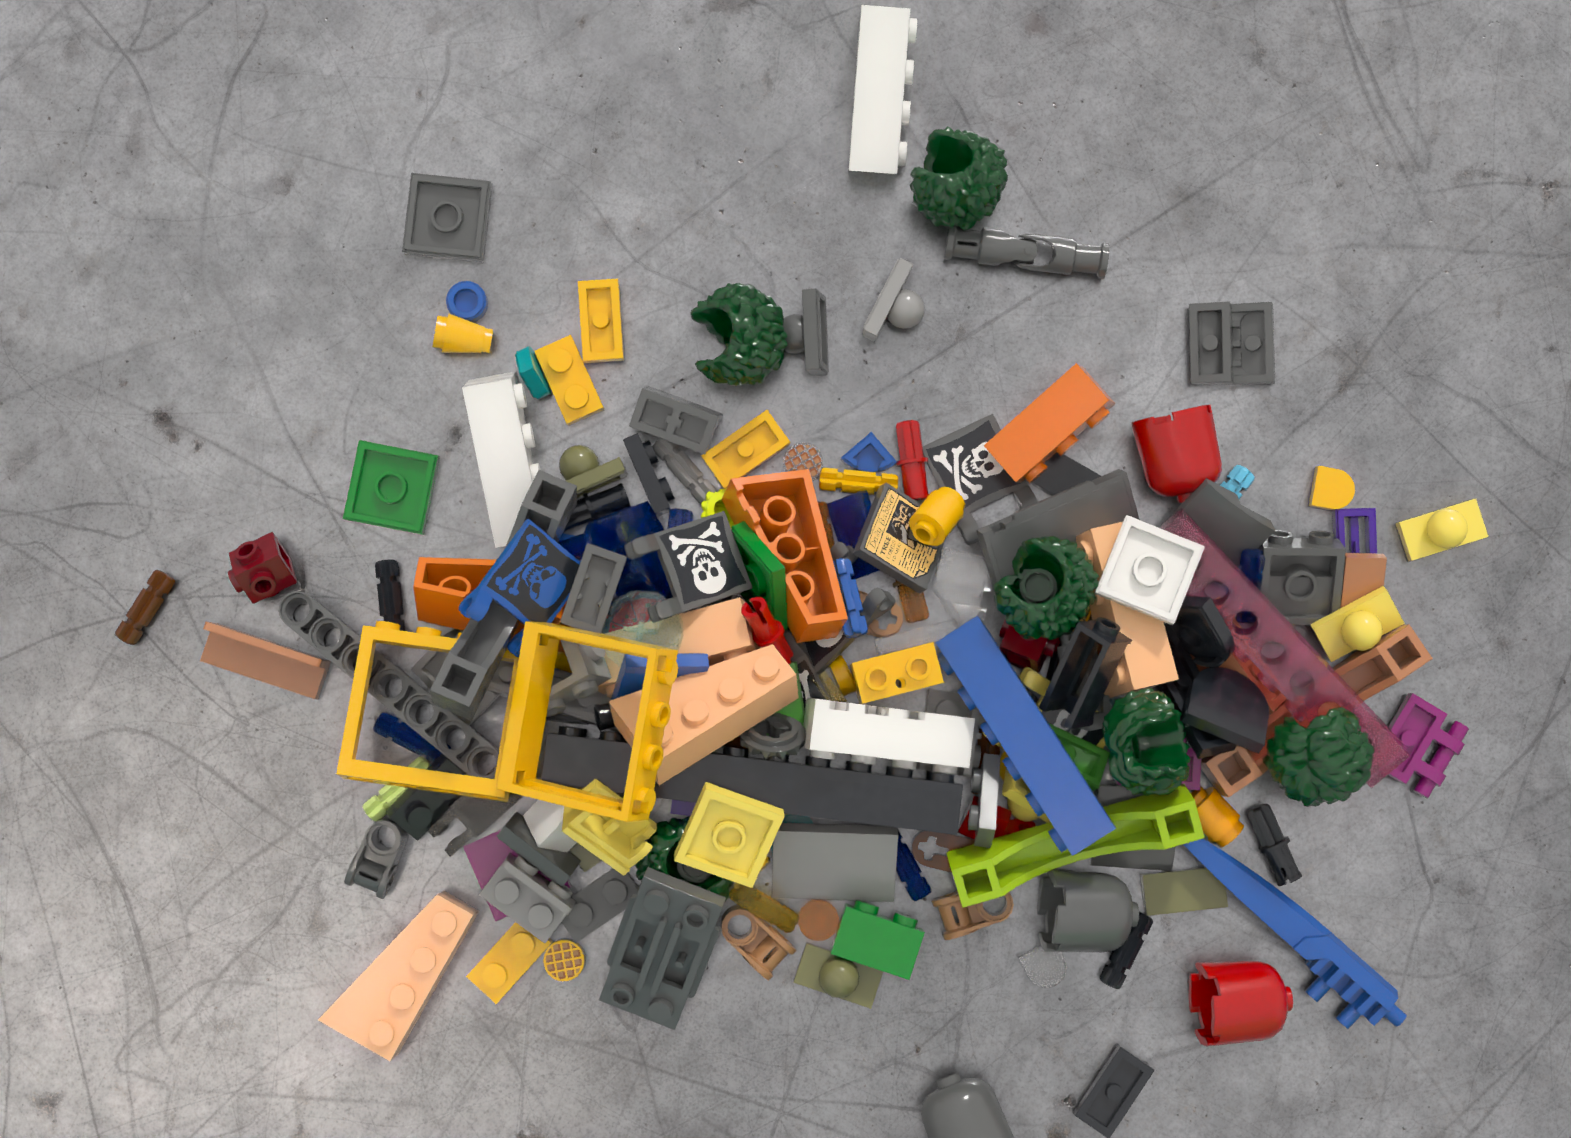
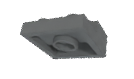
M1275 530L1256 550L1254 576L1257 580L1254 620L1257 625L1266 623L1265 625H1268V623L1310 625L1340 609L1346 548L1339 539L1334 538L1333 533L1311 531L1309 532V538H1293V533Z

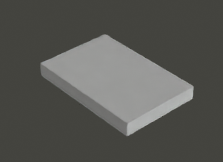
M781 823L773 841L772 898L856 901L857 899L860 901L894 902L898 828L866 825Z

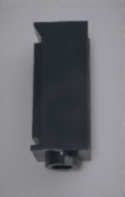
M1099 617L1096 620L1078 622L1039 709L1044 712L1059 709L1067 711L1070 715H1068L1064 726L1069 730L1093 725L1094 714L1127 644H1131L1132 639L1119 632L1121 628L1118 624L1106 618ZM1100 643L1103 647L1079 696L1076 692Z

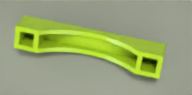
M1181 784V786L1168 795H1143L1104 806L1103 808L1116 826V829L1073 856L1068 849L1061 853L1048 833L1050 829L1054 828L1051 822L994 838L991 848L974 846L973 844L946 852L962 908L1002 897L1036 876L1076 861L1124 851L1165 850L1203 839L1205 837L1195 799L1186 785Z

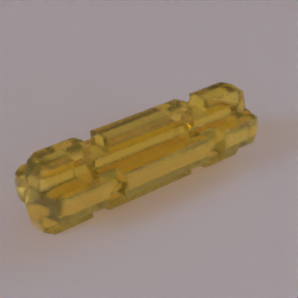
M735 883L733 889L729 892V898L737 905L748 909L749 912L777 926V928L785 933L793 932L795 925L799 923L800 918L797 913L787 906L781 905L780 902L758 889Z

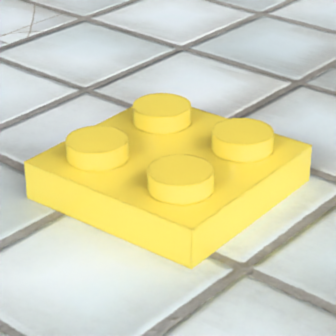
M705 782L674 852V861L753 888L785 817L784 809Z

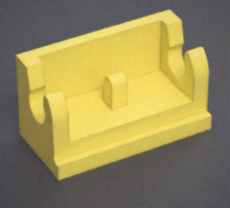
M594 779L582 789L623 800L622 797L597 779ZM564 806L562 832L623 876L630 871L632 866L643 859L653 847L645 841L657 829V823L650 818L649 820L625 822Z

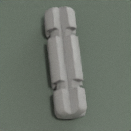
M661 438L652 446L655 453L661 460L665 459L667 461V467L686 489L690 488L692 490L691 494L699 504L706 501L707 492H716V488L708 479L704 480L702 478L703 473L684 451L677 449L679 447L677 444Z

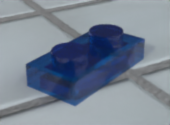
M867 490L859 491L826 504L838 542H842L846 546L850 545L854 549L872 506ZM858 557L852 564L854 576H851V579L857 580L881 570Z

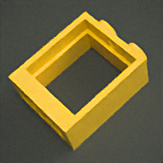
M934 642L861 660L849 665L855 681L859 704L944 683ZM896 680L901 682L900 688L896 686Z

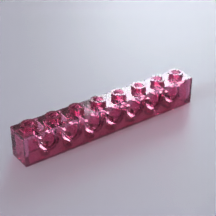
M1182 507L1159 527L1205 546L1185 596L1209 597L1204 590L1212 581H1221L1227 585L1229 589L1224 597L1211 599L1233 636L1235 655L1244 663L1250 659L1259 668L1260 672L1257 674V677L1272 693L1279 690L1289 700L1285 706L1300 723L1306 719L1310 723L1315 717L1321 716L1318 713V709L1326 702H1335L1355 714L1359 718L1361 731L1368 733L1369 743L1375 750L1370 769L1371 778L1366 782L1371 788L1410 757L1406 745ZM1242 611H1249L1257 619L1253 626L1242 629L1233 623L1235 615ZM1276 641L1281 643L1285 649L1279 657L1268 658L1261 653L1262 647L1268 642ZM1303 671L1312 675L1311 683L1304 688H1296L1289 682L1292 675L1297 672Z

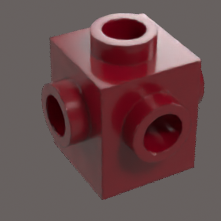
M273 531L254 541L245 542L237 549L229 552L232 569L227 572L228 577L238 593L244 591L253 604L265 598L273 597L281 590L297 583L292 560Z
M1004 620L999 637L1003 638L1000 649L1009 663L1022 669L1030 667L1037 673H1040L1047 656L1051 658L1055 656L1057 647L1060 644V637L1053 640L1043 637L1025 639L1023 635L1014 630V627L1007 625L1006 620Z

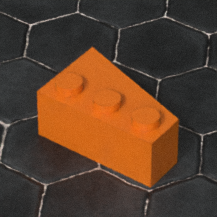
M1076 363L990 439L984 447L1016 483H1021L1025 479L1032 483L1048 469V466L1045 464L1048 459L1056 453L1062 456L1079 441L1076 436L1088 426L1093 429L1110 414L1108 410L1115 405V402L1091 375Z

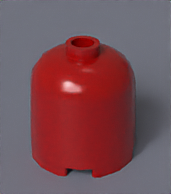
M1211 404L1171 412L1173 421L1170 415L1131 422L1146 481L1156 494L1163 497L1177 496L1179 504L1183 503L1206 478L1214 483L1219 480L1222 472V462Z
M1259 961L1197 962L1195 964L1199 972L1190 974L1189 1009L1191 1013L1198 1012L1202 1029H1195V1034L1202 1045L1207 1047L1263 1041L1273 1038L1283 1029L1288 1011H1291L1293 1008V995L1290 987L1285 986L1283 979L1274 967Z

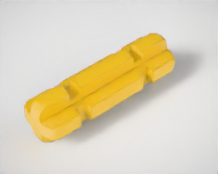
M822 468L820 471L819 487L822 490L836 491V488L842 489L841 492L874 495V492H877L878 488L884 483H888L898 490V476L895 474L882 473L881 476H876V472L846 469L843 472H838L836 468Z

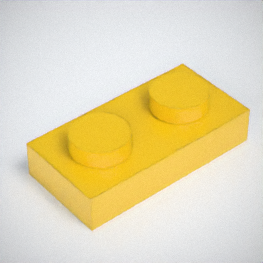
M618 278L578 281L583 362L624 361Z
M571 335L534 351L568 426L605 410Z
M765 410L708 450L705 455H701V457L721 486L726 489L731 478L746 476L790 445V441L769 411Z
M515 922L466 977L497 1004L553 941L549 938L546 943H543Z

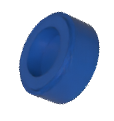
M461 281L453 285L448 291L446 305L452 315L470 322H476L486 313L488 299L478 284L471 281Z

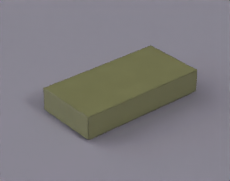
M1206 867L1140 874L1144 911L1147 916L1228 907L1226 886Z

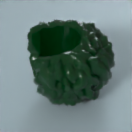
M948 126L944 130H933L928 136L926 146L928 154L924 160V168L914 167L910 173V176L913 178L909 185L911 191H913L912 203L917 206L918 212H923L924 217L927 220L931 219V222L937 227L940 225L951 228L958 226L962 230H968L975 226L976 222L983 219L984 216L990 217L997 203L1001 200L1002 191L1005 189L1006 182L1008 181V174L1004 169L1007 166V159L1004 157L1005 150L999 149L994 143L990 142L988 137L979 136L972 131L964 130L961 132L959 129L953 131Z
M728 283L726 287L716 289L712 296L708 295L707 300L698 301L697 307L691 310L692 320L706 325L708 332L715 335L718 342L726 346L723 353L715 359L700 360L695 363L697 369L708 379L718 384L728 383L735 387L745 384L755 385L756 382L763 384L765 377L772 370L777 371L780 368L784 359L783 349L788 346L786 341L788 334L784 331L783 310L780 306L776 305L771 296H766L765 293H762L750 284Z
M1055 536L1031 538L1021 543L1022 545L1018 548L1016 556L1012 560L1015 574L1007 575L1001 578L1000 581L995 582L994 601L997 611L1005 616L1007 625L1014 627V630L1023 635V638L1029 639L1033 637L1038 639L1043 637L1053 640L1061 637L1064 633L1069 632V630L1075 629L1079 620L1086 616L1085 609H1088L1090 604L1093 605L1096 600L1093 590L1099 585L1097 580L1099 575L1093 570L1092 561L1087 560L1088 555L1081 548H1077L1076 542H1070L1068 539L1060 540Z
M1152 688L1141 689L1136 692L1129 691L1126 696L1117 699L1113 708L1104 716L1102 723L1105 745L1111 751L1108 757L1110 775L1122 786L1126 787L1127 790L1131 791L1133 795L1143 793L1145 796L1152 794L1168 795L1181 786L1182 781H1186L1189 776L1190 767L1188 763L1191 759L1186 754L1189 746L1183 742L1186 732L1183 731L1184 723L1180 721L1182 713L1174 709V704L1170 698L1162 692L1154 691Z
M1338 707L1329 709L1326 715L1315 717L1307 728L1300 726L1292 716L1285 717L1283 723L1275 726L1274 737L1267 740V755L1262 758L1263 763L1271 774L1272 781L1279 783V788L1285 790V795L1289 799L1298 802L1302 801L1306 807H1316L1323 802L1332 804L1338 800L1341 802L1346 801L1352 793L1359 791L1371 778L1370 769L1375 750L1369 743L1368 733L1361 731L1359 718L1351 711Z
M690 816L684 819L673 817L669 822H658L656 832L646 840L653 846L651 851L635 864V867L638 869L636 871L637 879L642 882L644 874L649 867L726 897V902L730 896L729 888L733 885V881L674 861V852Z

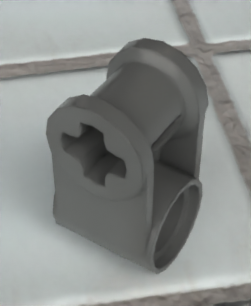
M389 817L371 824L366 830L359 850L349 866L344 884L352 886L355 883L376 892V897L384 899L396 875L397 865L408 841L409 834ZM381 826L389 827L395 833L396 840L393 847H385L378 840V831Z

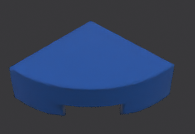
M872 432L840 459L844 464L856 471L876 473L890 469L897 462Z

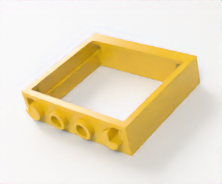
M376 621L375 627L363 625L336 774L343 779L508 802L510 792L496 788L519 657L514 656L506 649L501 660L514 662L495 779L356 760L376 643L448 653L462 634L458 633L457 638L441 636L442 631L429 627H417L416 633L400 631L399 624L386 621Z
M525 621L496 789L625 822L649 820L650 812L656 801L654 787L657 770L663 760V749L661 746L664 729L671 715L669 705L672 684L675 682L678 674V664L676 662L678 650L548 622ZM559 640L647 658L623 800L536 779Z

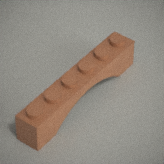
M1410 624L1401 625L1382 635L1380 642L1375 647L1365 651H1356L1287 698L1274 712L1270 713L1265 746L1259 754L1237 745L1234 751L1202 758L1201 769L1220 795L1230 797L1268 770L1262 761V758L1267 755V740L1274 737L1275 726L1283 723L1285 717L1292 716L1300 726L1307 728L1315 717L1326 715L1329 709L1343 707L1346 710H1350L1364 700L1401 681L1433 658Z

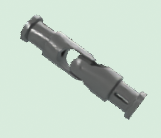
M956 226L953 228L948 227L944 257L946 260H951L954 256L977 259L978 264L994 266L1017 260L1019 263H1015L1016 266L1033 271L1070 275L1072 271L1096 274L1098 279H1104L1109 260V243L1103 242L1101 246H1092L1076 243V240L1072 238L1028 233L1019 235L1020 240H1017L1014 236L1000 229L983 227L981 231L962 230ZM1036 240L1045 241L1052 247L1053 256L1050 262L1042 266L1030 265L1034 263L1038 253ZM958 241L975 243L976 246L959 245Z

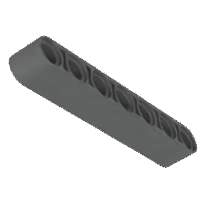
M294 591L285 595L279 603L278 609L281 620L353 679L355 673L354 662L358 656L361 637L308 594ZM308 603L310 608L308 616L302 621L295 622L293 618L295 608L300 604ZM333 628H339L340 639L338 643L331 647H325L323 640L326 632ZM375 649L368 693L469 776L495 779L496 768L491 774L483 776L479 774L477 764L480 758L488 754L494 755L497 762L499 750L457 715L433 705L429 692ZM395 678L401 679L402 690L400 694L393 698H387L384 692L387 682ZM423 704H431L434 710L431 720L424 724H418L415 718L417 709ZM462 729L465 734L463 745L455 750L449 749L446 744L448 734L452 730Z

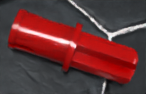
M916 420L902 421L896 424L900 461H897L896 465L901 466L904 494L915 501L925 500L929 495L925 463L928 462V458L923 455L920 424Z
M754 597L749 599L755 612L753 613L745 602L741 608V613L753 630L752 635L755 644L762 648L773 644L790 665L793 652L783 635L784 627L782 623L774 619L764 598Z

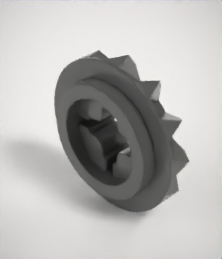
M774 713L740 735V745L748 748L751 755L763 754L765 760L770 756H776L783 760L786 754H798L799 748L805 744L806 732L804 726L796 719L784 714Z

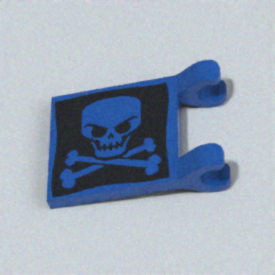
M526 519L478 587L461 602L459 611L466 618L480 621L486 615L493 599L524 625L525 621L551 623L568 600L581 562L535 523ZM524 628L511 639L507 646L509 652L516 657L520 655Z

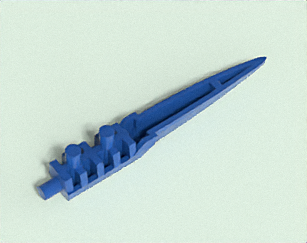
M1205 839L1183 844L1241 902L1306 959L1304 961L1305 964L1315 975H1318L1316 980L1305 990L1310 997L1318 1002L1330 988H1333L1340 997L1349 1002L1336 1017L1343 1026L1349 1029L1361 1015H1364L1374 1026L1383 1017L1395 1027L1403 1023L1407 1015L1395 1005L1398 999V990L1306 910L1257 873Z

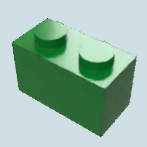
M857 899L854 906L845 903L830 953L910 980L925 933L923 929L916 927L918 920L896 912L893 919L877 914L878 906Z

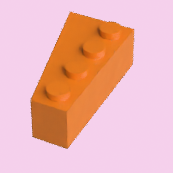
M419 557L413 585L418 621L464 630L470 619L460 613L459 605L466 596L478 587L496 562V559ZM566 603L551 623L562 625L560 620ZM519 622L513 637L524 628L523 623ZM559 640L558 652L565 653L561 640Z

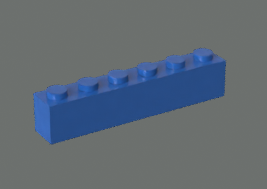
M977 615L935 642L940 649V652L937 653L939 664L948 676L955 672L963 685L957 691L970 711L977 707L985 719V722L980 724L982 731L993 746L1000 742L1008 757L1002 760L1015 781L1023 778L1031 792L1025 795L1032 809L1038 817L1045 813L1054 828L1050 829L1048 833L1060 852L1062 853L1068 849L1073 856L1115 830L1116 826L982 619Z

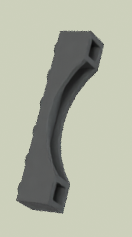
M538 470L521 504L506 547L526 519L531 520L558 543L577 505V486ZM493 599L482 620L475 621L470 619L459 639L448 652L430 689L433 705L471 721L520 622Z

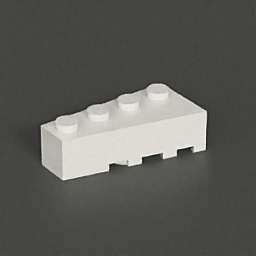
M861 5L849 171L897 174L898 166L906 165L907 142H900L901 125L909 126L911 101H903L904 84L912 85L914 60H906L908 43L916 42L917 19L910 18L911 8Z
M517 371L472 379L462 387L495 548L506 546L521 504L538 470H541L539 463L533 464L531 448L535 447V440L531 423L526 424L523 408L527 407L526 395L523 384L518 382Z
M807 698L803 723L806 738L803 748L810 749V757L835 760V753L852 754L851 762L872 765L876 764V757L892 759L891 767L916 770L917 762L933 764L932 772L957 775L958 767L969 768L975 718Z

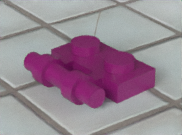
M1408 693L1375 748L1372 766L1402 784H1407L1413 772H1415L1421 778L1414 791L1428 799L1435 786L1440 787L1446 775L1443 772L1454 754L1459 755L1465 744L1462 743V740L1469 728L1458 721H1454L1448 733L1443 731L1440 727L1448 714L1414 693ZM1434 741L1439 745V748L1431 762L1427 764L1421 759L1431 742Z

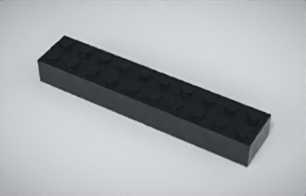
M559 726L558 733L547 734L542 772L543 781L567 787L584 788L594 779H597L613 792H625L632 748L621 733L600 731L599 738L586 736V728ZM727 746L723 747V753H710L660 786L655 781L654 787L656 798L697 802L705 782L784 809V814L953 835L958 834L963 785L954 782V775L927 771L925 779L912 777L913 770L891 766L886 767V774L871 772V764L846 761L845 769L830 767V759L810 756L805 757V764L789 762V754H786L783 760L776 756H770L765 760V757H748L749 749Z

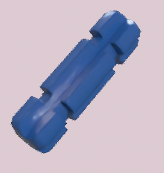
M835 559L833 563L848 617L842 627L843 632L847 638H857L868 632L865 615H860L864 610L856 579H851V576H854L852 562L849 559Z

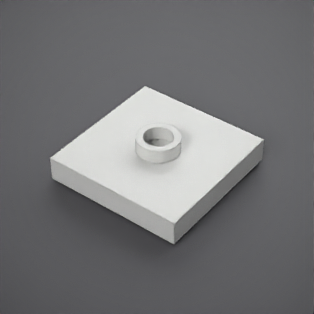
M1126 515L1094 594L1173 625L1205 546Z

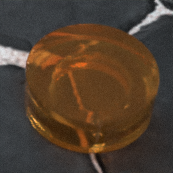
M813 899L805 903L800 909L798 924L801 932L807 938L814 941H823L830 938L836 932L839 925V916L836 908L830 902Z

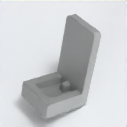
M561 640L572 675L551 687L546 717L563 712L566 709L565 704L576 698L580 699L593 695L599 690L598 686L611 679L604 658L605 649Z

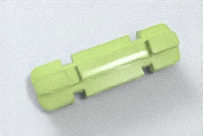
M422 756L416 758L408 767L427 769L431 763ZM385 785L378 791L380 795L372 796L363 804L365 813L373 821L382 819L387 814L388 808L408 788Z

